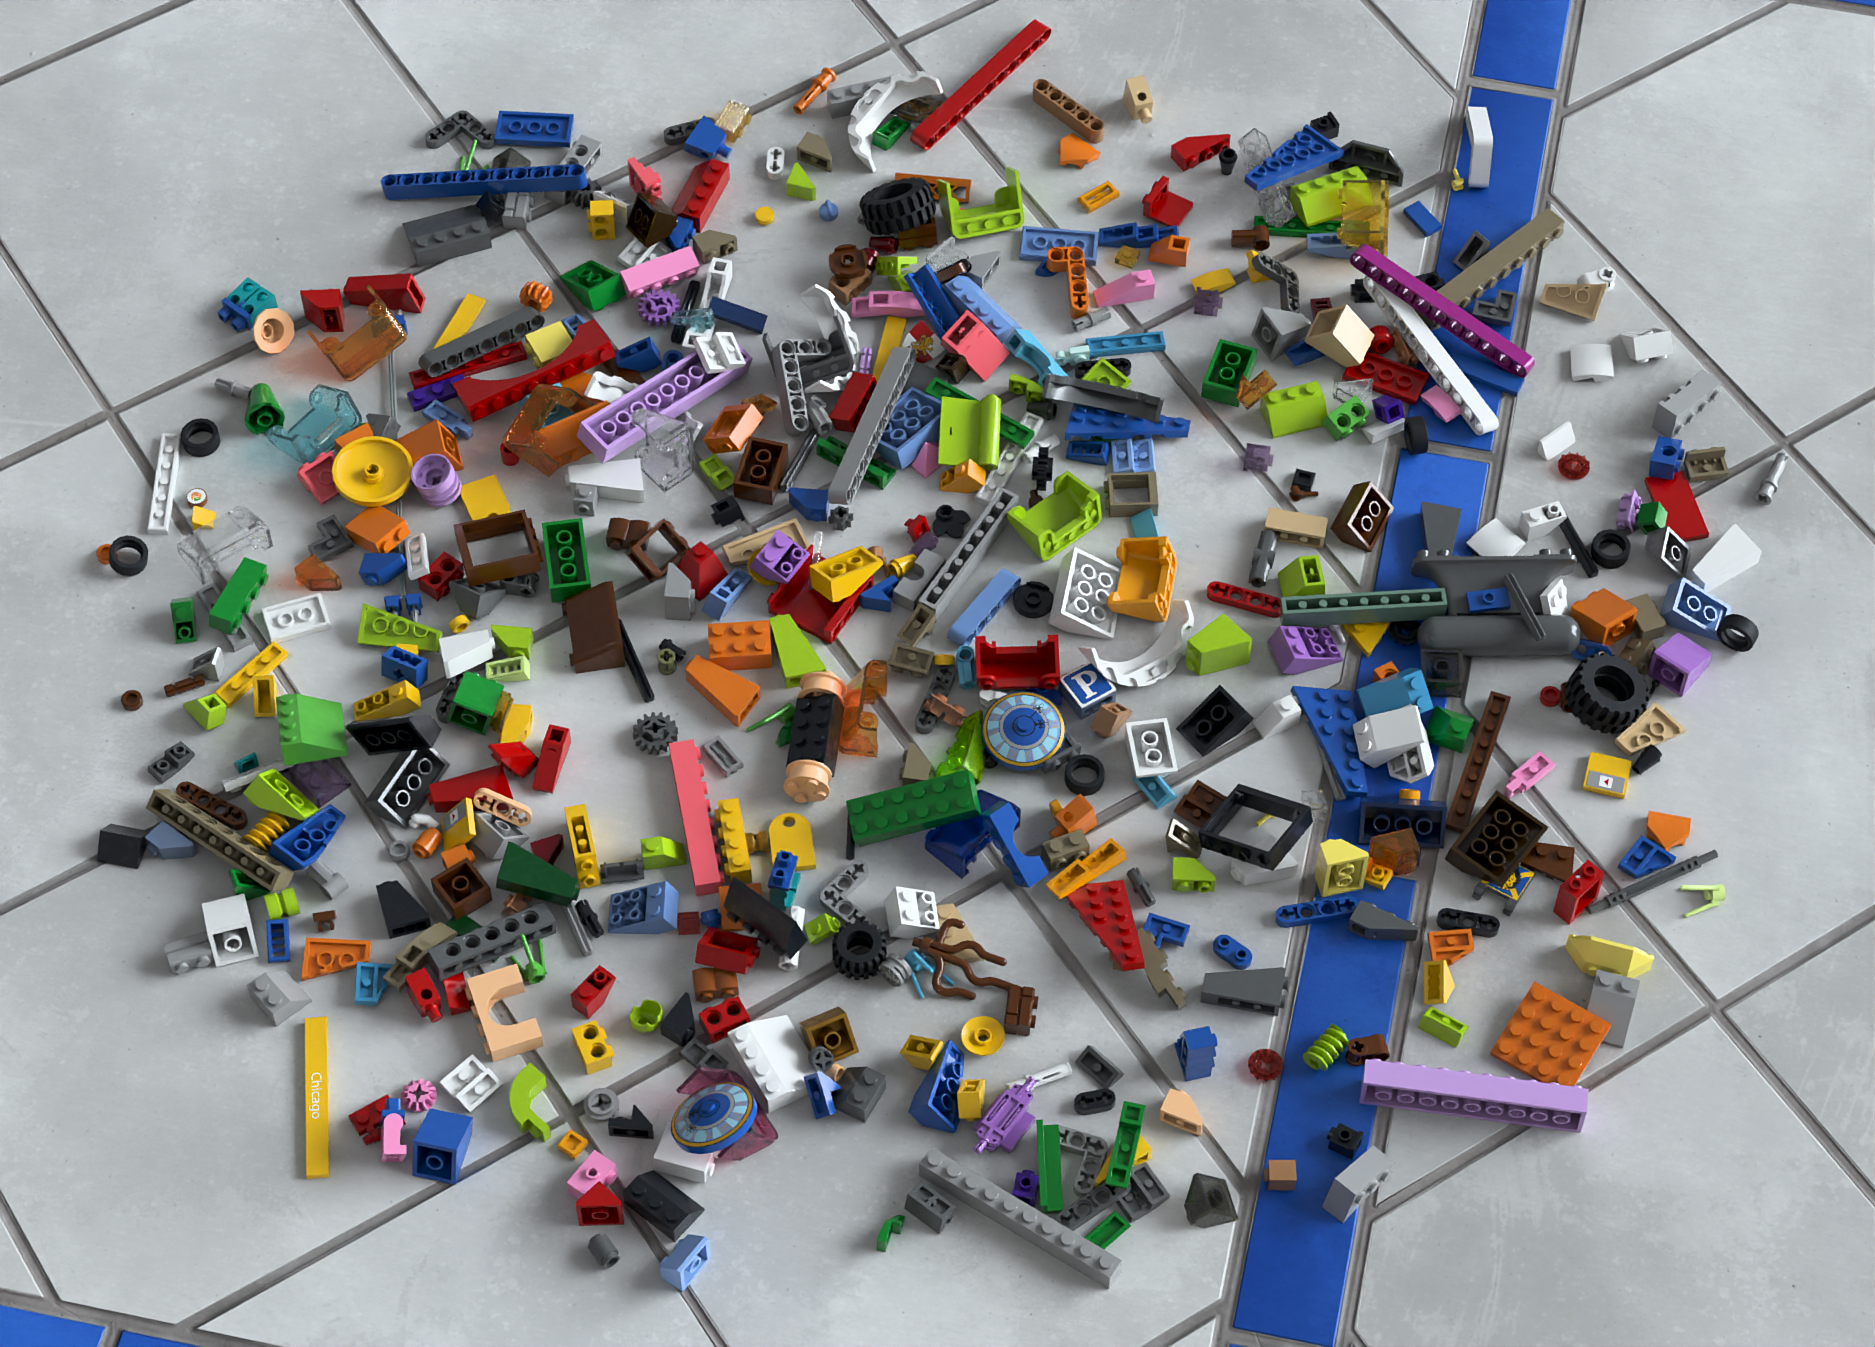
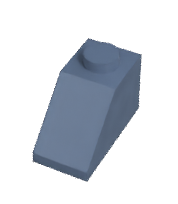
M161 821L145 836L146 849L153 856L158 855L163 860L188 858L196 855L194 844L164 821Z

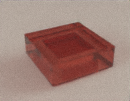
M699 911L678 913L679 935L700 934Z

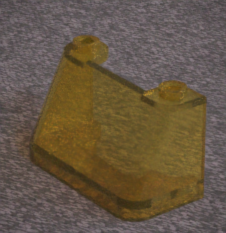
M1343 180V188H1339V200H1342L1341 228H1337V239H1341L1342 244L1356 249L1361 244H1367L1385 257H1388L1389 180Z

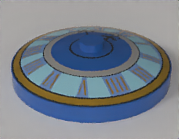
M1014 692L999 698L989 707L983 719L982 739L987 752L996 762L1012 770L1031 771L1042 768L1044 761L1060 753L1065 742L1066 726L1061 711L1051 700L1034 692Z
M719 1082L708 1085L694 1092L678 1107L671 1121V1134L677 1145L688 1153L708 1154L719 1151L736 1142L749 1130L757 1114L756 1100L746 1086L737 1082Z

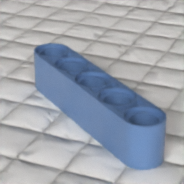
M1004 568L1001 569L948 631L947 639L959 646H969L975 639V636L979 635L1014 594L1017 587L1020 586L1021 578Z

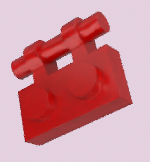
M388 1094L348 1115L359 1136L368 1132V1135L362 1138L366 1146L381 1140V1128L377 1130L375 1128L381 1125L380 1115L382 1110H385L386 1099L389 1098Z

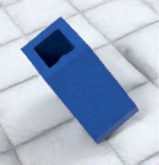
M678 216L676 228L673 229L671 235L666 237V242L672 252L689 246L690 239L692 240L696 233L693 220Z

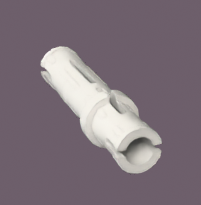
M1065 1062L1032 1075L1026 1074L1021 1079L1006 1083V1088L1010 1090L1014 1084L1023 1085L1028 1077L1031 1076L1032 1079L1035 1078L1037 1081L1030 1090L1033 1091L1035 1087L1072 1075V1069L1070 1064Z

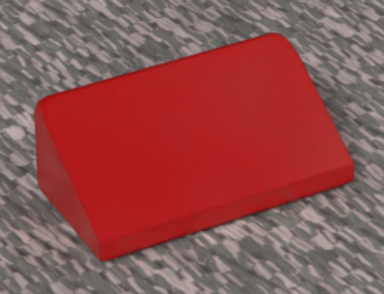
M463 972L442 980L451 1016L471 1011V1001H468L464 989L467 986Z

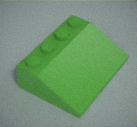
M285 694L276 697L280 745L285 766L348 755L341 703L301 694Z

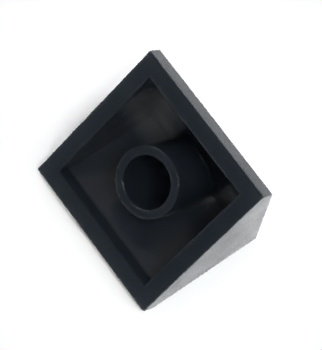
M109 824L100 830L97 861L138 869L147 847L145 836L151 831Z

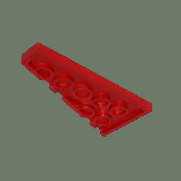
M1124 880L1085 884L1065 896L1069 900V905L1072 909L1075 908L1080 919L1094 936L1099 937L1102 946L1107 947L1111 952V957L1123 971L1145 969V961Z

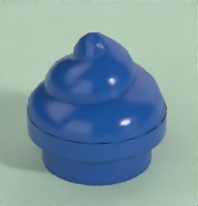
M717 908L701 912L702 918H700V921L703 925H706L707 928L718 927L721 913H718Z

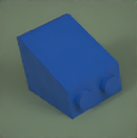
M430 1108L413 1140L412 1176L456 1184L472 1136L473 1117Z

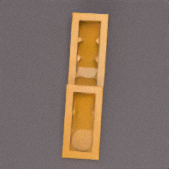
M1110 838L1084 860L1076 859L1045 885L1057 898L1062 899L1127 860L1125 850Z

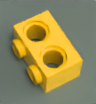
M613 200L590 201V209H586L588 233H592L593 241L616 239Z
M594 1020L571 1029L573 1041L587 1075L613 1066L612 1057L615 1056L611 1045H606L605 1039H607L603 1026L599 1027L597 1021ZM589 1036H594L593 1039H586ZM596 1054L602 1055L600 1057H593Z

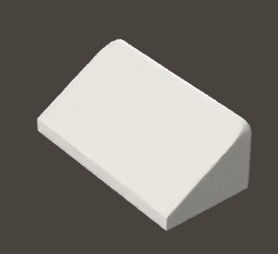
M1401 418L1390 424L1380 420L1362 428V432L1371 444H1374L1403 431L1405 419Z
M1569 421L1565 422L1540 440L1537 453L1546 461L1551 460L1575 443L1571 423Z

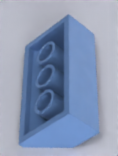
M958 275L944 285V290L960 317L966 310L970 311L1001 343L1007 340L1014 329H1022L970 277Z

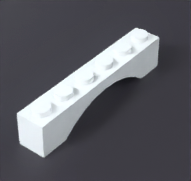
M712 258L698 313L692 326L687 330L682 344L683 358L696 351L693 344L696 337L712 336L717 318L706 314L713 296L725 299L733 276L731 260Z

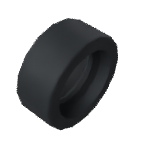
M1422 416L1407 417L1404 422V436L1409 454L1426 453L1428 451V432L1424 418Z
M194 419L188 422L181 431L184 449L188 454L195 457L209 456L218 449L221 442L218 427L208 419ZM204 431L212 434L210 440L205 443L194 444L189 441V438L197 432Z
M1612 529L1603 530L1593 538L1590 554L1595 563L1603 568H1619L1628 560L1631 544L1626 535L1620 531ZM1607 542L1614 543L1622 549V553L1616 556L1606 555L1599 549V545Z
M126 535L113 541L109 551V563L115 572L124 576H133L145 569L148 560V548L141 539ZM126 547L133 548L140 553L141 559L134 564H125L117 559V551Z
M1729 614L1723 618L1717 628V636L1728 648L1745 652L1753 647L1759 636L1757 626L1748 618L1739 614ZM1731 629L1740 632V633L1743 634L1745 637L1736 634V633L1733 632Z
M1086 754L1077 755L1066 764L1065 784L1071 792L1077 795L1080 793L1082 796L1093 795L1103 786L1105 770L1098 758ZM1086 767L1094 770L1097 778L1089 783H1081L1072 777V772L1077 768Z

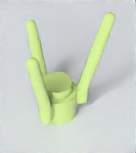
M1722 884L1681 885L1680 890L1704 891L1705 900L1710 901L1708 904L1685 913V918L1708 908L1719 906V901L1725 900V889Z

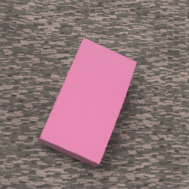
M1437 385L1421 394L1422 401L1433 408L1435 415L1445 423L1462 413L1451 397Z

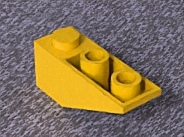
M406 680L353 703L355 721L401 716L421 708L419 690Z
M506 705V711H502L501 715L503 729H499L498 740L501 743L519 741L524 743L529 737L533 721L532 705Z

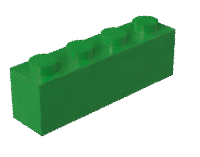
M246 557L243 558L209 612V627L232 635L235 628L238 629L240 627L243 615L248 614L253 599L256 600L258 598L261 586H265L268 581L267 565Z

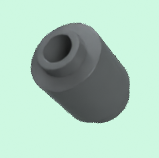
M596 1234L590 1239L588 1249L599 1265L604 1266V1268H610L619 1261V1252L606 1234Z

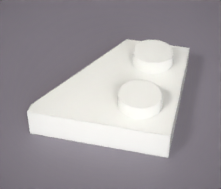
M1562 578L1551 582L1540 595L1544 615H1569L1566 600L1567 590L1563 585Z

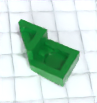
M896 1215L885 1221L877 1238L878 1251L886 1252L891 1232L901 1234L905 1216Z

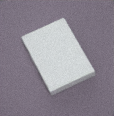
M320 592L261 609L271 643L273 641L280 643L331 628Z

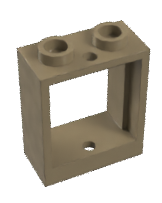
M1156 472L1108 473L1107 481H1104V493H1108V497H1105V509H1109V517H1132L1151 508L1153 516H1158L1159 503ZM1147 488L1148 502L1114 503L1113 489Z

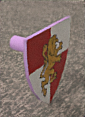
M922 319L907 333L902 347L914 348L916 351L915 361L920 363L934 359L945 350L940 344L941 340Z

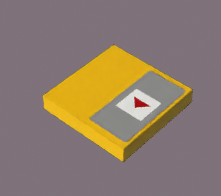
M1590 752L1582 790L1624 799L1632 761Z
M464 798L441 817L444 851L461 844H466L476 836L472 799Z

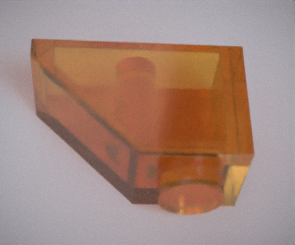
M314 554L294 568L297 583L302 587L305 586L310 591H340L342 589L340 576Z

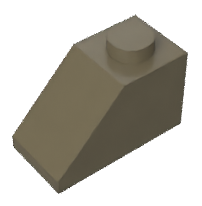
M807 132L797 146V160L831 172L832 156L825 139L819 135Z

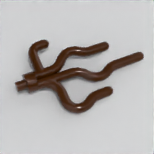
M955 918L945 920L940 926L936 940L925 936L923 940L914 937L912 946L918 947L919 953L930 956L935 960L936 969L932 977V986L935 992L941 996H960L968 1000L976 998V994L972 991L958 987L947 989L941 986L940 981L944 972V962L960 967L968 981L975 986H995L1008 991L1010 985H1015L995 977L978 978L965 960L950 955L965 949H972L980 958L1000 966L1007 964L1005 958L987 952L975 941L966 940L956 945L945 944L944 941L950 927L959 929L965 927V923L962 920Z

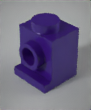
M1385 394L1372 400L1375 417L1384 423L1390 424L1404 417L1401 399L1395 400Z
M1023 1170L1022 1173L1017 1172L1012 1195L1034 1208L1039 1176L1035 1175L1031 1170Z

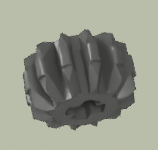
M590 177L587 179L588 184L584 189L570 190V199L576 207L581 206L582 210L585 207L590 208V201H594V191H602L597 180L591 181Z

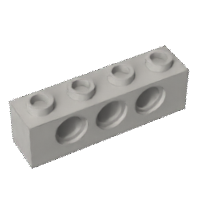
M581 135L573 143L571 150L563 156L559 165L580 164L584 167L587 177L603 155L602 143ZM570 190L544 192V196L548 200L565 206L570 199Z

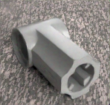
M813 395L806 403L808 420L812 422L818 434L824 435L832 430V421L824 410L826 403L820 397Z
M316 860L306 870L307 875L320 886L321 891L329 900H333L348 888V883L344 877L338 872L334 873L321 860Z

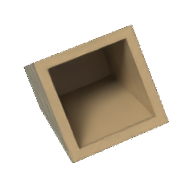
M1346 304L1318 311L1304 341L1347 368L1358 366L1363 362L1364 356L1371 346L1374 334Z

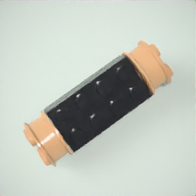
M832 671L807 673L800 680L802 690L799 692L796 701L786 763V775L788 778L783 784L784 791L798 803L825 800L830 791L828 783L835 774L845 709L841 697L845 692V683L835 676Z

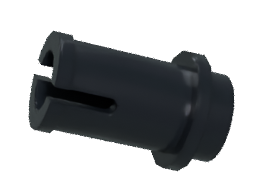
M664 639L659 645L660 650L667 648L675 652V660L677 662H681L684 658L683 655H686V651L673 644L671 639Z

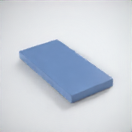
M1023 226L1019 260L1043 261L1047 258L1049 249L1053 247H1079L1084 252L1085 265L1096 266L1099 232Z

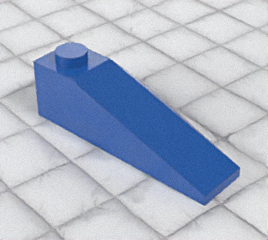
M329 804L272 842L270 856L293 871L303 870L318 860L345 820L346 815Z
M951 1040L945 1043L916 1091L908 1112L922 1126L955 1133L960 1122L957 1092L960 1087V1078L963 1077L964 1053Z

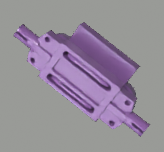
M1029 1076L1023 1085L1014 1084L1002 1096L999 1094L974 1125L973 1130L979 1138L978 1143L973 1147L975 1153L981 1154L984 1149L992 1152L998 1149V1147L1008 1153L1012 1152L1035 1122L1036 1117L1027 1112L1029 1104L1033 1100V1094L1030 1090L1037 1083L1035 1078L1032 1079Z

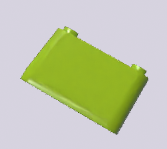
M1068 470L1056 477L1053 485L1054 492L1027 511L1022 506H1016L1007 512L1009 523L1043 561L1050 560L1093 530L1102 519L1099 494Z

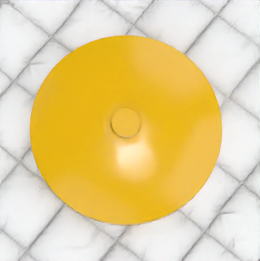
M379 436L360 438L343 447L335 457L332 466L334 485L345 499L354 504L367 507L386 505L399 499L409 489L412 483L411 472L413 462L408 451L392 439Z

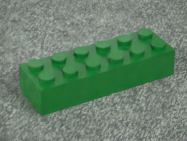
M968 769L846 801L853 841L860 847L979 817L981 814L974 776Z

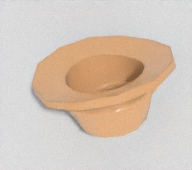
M278 308L262 311L257 315L253 325L254 341L260 350L269 354L283 351L290 345L295 335L294 323L289 314Z

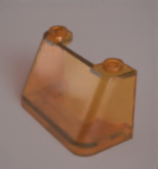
M885 660L869 661L845 687L843 698L845 709L838 748L842 754L877 758L878 718L874 713L865 712L863 709L864 703L875 704L878 696L886 697L887 661Z

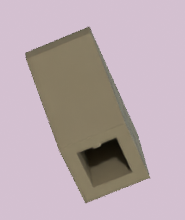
M707 230L692 237L693 250L703 265L711 262L713 257L721 258L738 251L737 237L735 235Z
M909 742L908 750H904L903 753L905 767L900 768L899 780H902L903 786L928 780L931 776V763L914 743Z

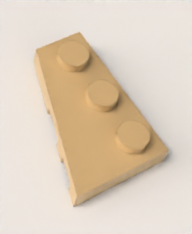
M1545 284L1539 303L1595 321L1608 284Z

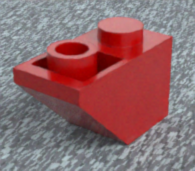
M599 965L570 994L572 1007L589 1019L604 1004L616 977Z

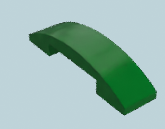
M1127 1101L1123 1102L1105 1185L1123 1189L1128 1188L1146 1105Z

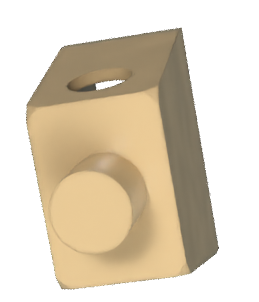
M1141 75L1126 79L1123 101L1132 119H1141L1143 124L1151 122L1153 99L1145 76Z

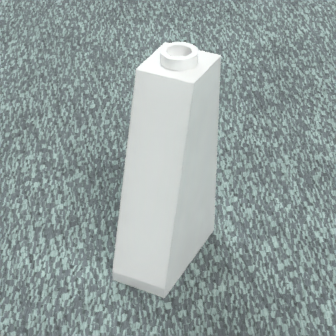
M640 458L568 466L569 474H565L566 486H570L571 494H575L577 484L597 486V493L600 498L645 502Z
M1734 524L1694 567L1689 581L1709 592L1757 564L1762 551L1737 524Z

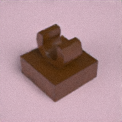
M336 910L313 913L314 922L320 921L318 923L319 932L323 931L322 925L325 922H328L330 929L334 930L335 924L331 919L337 918Z

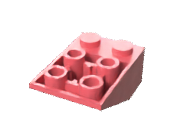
M968 310L941 338L940 344L950 353L964 355L970 370L984 382L1010 355V352L992 332Z

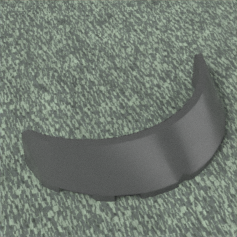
M1052 373L1046 374L1042 393L1043 398L1093 406L1159 423L1164 398L1151 396L1147 393Z

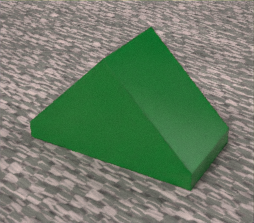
M230 869L228 871L235 894L244 893L246 901L270 893L269 889L240 870Z

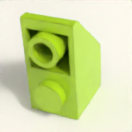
M215 693L183 703V707L206 731L224 724L227 705Z
M1173 857L1172 890L1180 892L1199 891L1202 893L1215 891L1216 877L1195 858Z

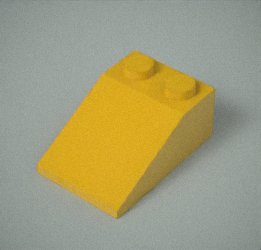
M859 546L810 565L811 585L830 601L839 602L843 598L851 596L883 565V561L863 546Z

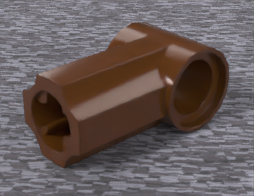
M1257 225L1252 230H1232V247L1253 246L1258 251L1268 249L1270 246L1268 227Z

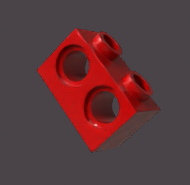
M444 551L429 566L430 574L417 579L419 589L436 601H439L450 592L449 581L464 577L463 563Z
M739 996L725 999L721 1004L707 1007L699 1013V1023L710 1044L727 1038V1032L750 1022V1016ZM730 1013H738L735 1016L729 1015ZM712 1021L718 1022L717 1024H710Z

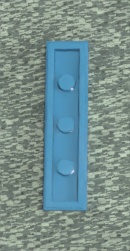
M1163 331L1086 338L1085 341L1090 349V358L1165 351L1166 349Z

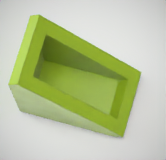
M798 162L794 163L786 183L787 196L809 201L816 200V187Z

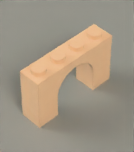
M517 964L467 979L468 987L464 988L468 1001H473L474 1006H470L474 1019H479L480 1024H477V1029L480 1037H485L486 1042L483 1043L486 1055H491L493 1062L544 1046L536 1018L513 1025H500L488 1016L492 1006L499 1000L525 992Z

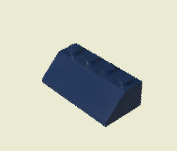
M1361 796L1358 842L1444 849L1447 816L1446 802Z

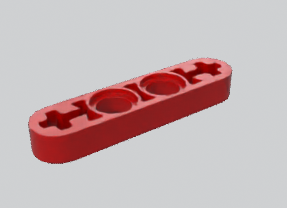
M1219 581L1211 582L1207 586V597L1213 602L1272 618L1280 617L1281 599L1278 597ZM1239 594L1241 598L1233 600L1230 595ZM1257 599L1261 603L1259 605H1252L1250 600Z

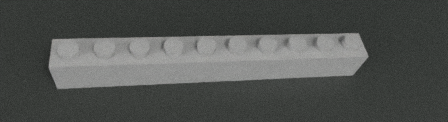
M933 1147L930 1148L919 1163L920 1177L1105 1288L1110 1289L1121 1273L1122 1260Z

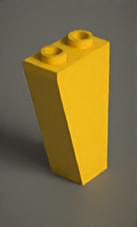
M585 804L564 807L579 888L599 886L601 883L586 806Z

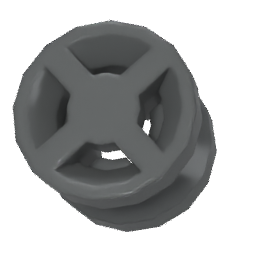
M823 1046L813 1047L808 1054L809 1063L819 1071H826L833 1064L834 1058L832 1053Z

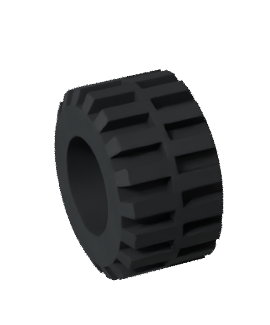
M855 920L854 924L848 922L846 927L841 926L839 933L836 932L834 940H832V955L835 967L839 968L841 974L846 973V977L849 979L853 976L855 980H859V977H864V980L869 979V975L873 977L877 975V971H879L878 966L883 961H886L887 956L886 938L883 936V931L877 929L875 924L869 925V921L859 923V920ZM858 945L866 946L870 949L868 953L863 955H855L848 950Z

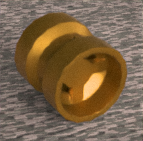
M766 830L759 831L758 834L745 833L748 854H754L755 851L769 852Z

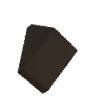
M947 353L935 366L937 370L950 375V379L957 384L970 371L966 357L960 354Z

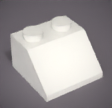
M1653 327L1620 334L1629 358L1636 360L1637 363L1648 362V358L1653 357L1655 359L1667 358L1668 354H1673L1671 330Z

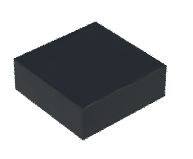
M1296 468L1291 487L1298 486L1302 491H1311L1316 473Z

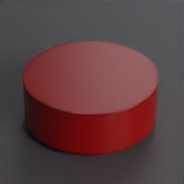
M1554 686L1544 687L1540 693V702L1547 707L1557 706L1560 701L1559 689Z

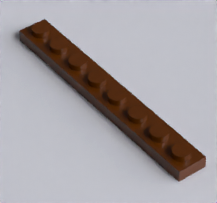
M1494 691L1490 692L1446 820V829L1463 833L1468 826L1510 703V696Z

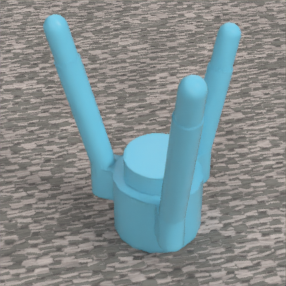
M913 949L906 954L904 960L912 969L910 977L920 998L924 999L923 992L913 971L919 972L925 968L932 973L935 971L936 966L919 953L917 949ZM943 973L942 978L954 986L955 982Z

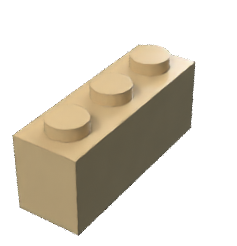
M1269 507L1264 531L1266 529L1274 530L1278 534V541L1323 549L1329 518Z

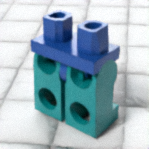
M247 277L227 298L225 297L222 300L223 307L218 311V317L224 323L232 317L233 320L230 323L237 332H240L245 327L251 330L257 315L265 309L277 308L278 305L274 294Z
M781 850L776 854L768 881V888H770V903L778 909L786 911V908L793 905L801 874L795 872L798 856Z

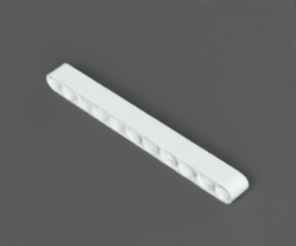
M1364 276L1363 284L1367 292L1392 325L1398 328L1402 338L1440 388L1459 406L1462 411V417L1477 435H1483L1496 430L1499 424L1495 414L1414 308L1368 276Z

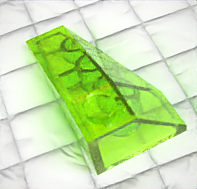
M981 710L964 718L963 724L955 735L957 740L952 747H948L946 751L948 757L945 762H940L934 778L968 769L974 776L975 785L977 786L981 782L984 771L983 712Z

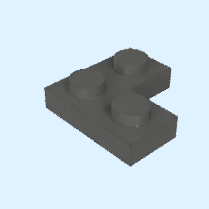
M1499 289L1495 303L1476 300L1472 316L1479 321L1510 327L1518 293Z
M334 514L317 522V528L324 538L308 545V550L317 564H320L353 548L354 544Z

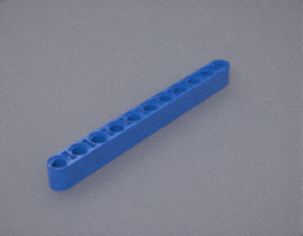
M580 164L390 174L381 179L382 189L388 200L483 195L486 190L494 195L507 194L508 192L532 193L581 190L588 184L585 169Z

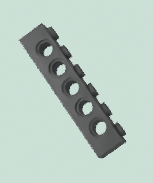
M545 902L532 905L521 912L512 913L504 919L493 921L487 926L476 928L470 933L454 937L441 945L433 946L431 949H428V964L440 982L523 947L521 934H524L528 944L555 934L556 919Z

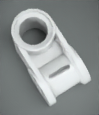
M1603 267L1582 274L1577 279V283L1609 284L1605 291L1609 292L1614 288L1613 280L1616 278V271L1611 267Z

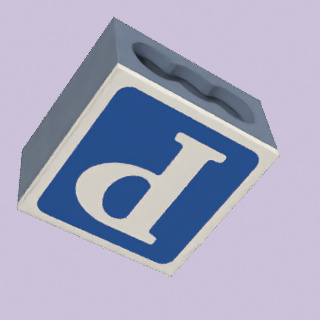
M1091 662L1083 664L1079 668L1060 677L1058 691L1081 720L1097 712L1101 705L1116 702V688Z

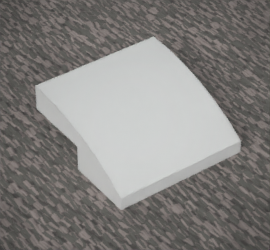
M635 237L618 256L617 261L627 268H631L672 253V250L660 241L647 248Z
M716 332L713 337H696L693 341L707 374L730 371L746 365L732 332Z
M1580 344L1570 346L1573 381L1593 378L1595 382L1614 379L1611 345Z
M1495 518L1482 527L1466 544L1479 556H1514L1525 545V542Z
M472 1054L443 1078L439 1085L461 1107L470 1113L500 1088L503 1083Z

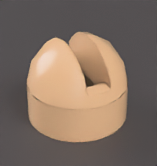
M833 1063L825 1073L826 1076L837 1083L844 1074L845 1069L843 1066Z

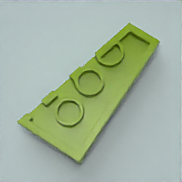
M362 604L358 644L389 648L393 645L397 647L398 643L418 645L419 651L440 653L439 639L442 638L441 631L377 609L368 604Z

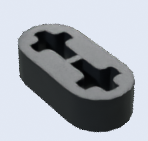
M1110 1089L1083 1092L1075 1097L1074 1109L1080 1115L1106 1112L1114 1108L1116 1097ZM1102 1097H1106L1109 1103H1105ZM1081 1101H1085L1087 1107H1083Z

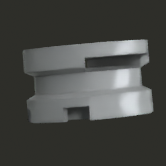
M891 953L886 957V961H883L878 966V970L887 982L895 987H900L904 983V979H908L912 975V969L904 959L900 960L897 954Z

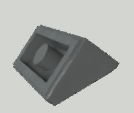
M1090 1045L1085 1048L1075 1061L1104 1089H1109L1124 1075L1102 1053Z

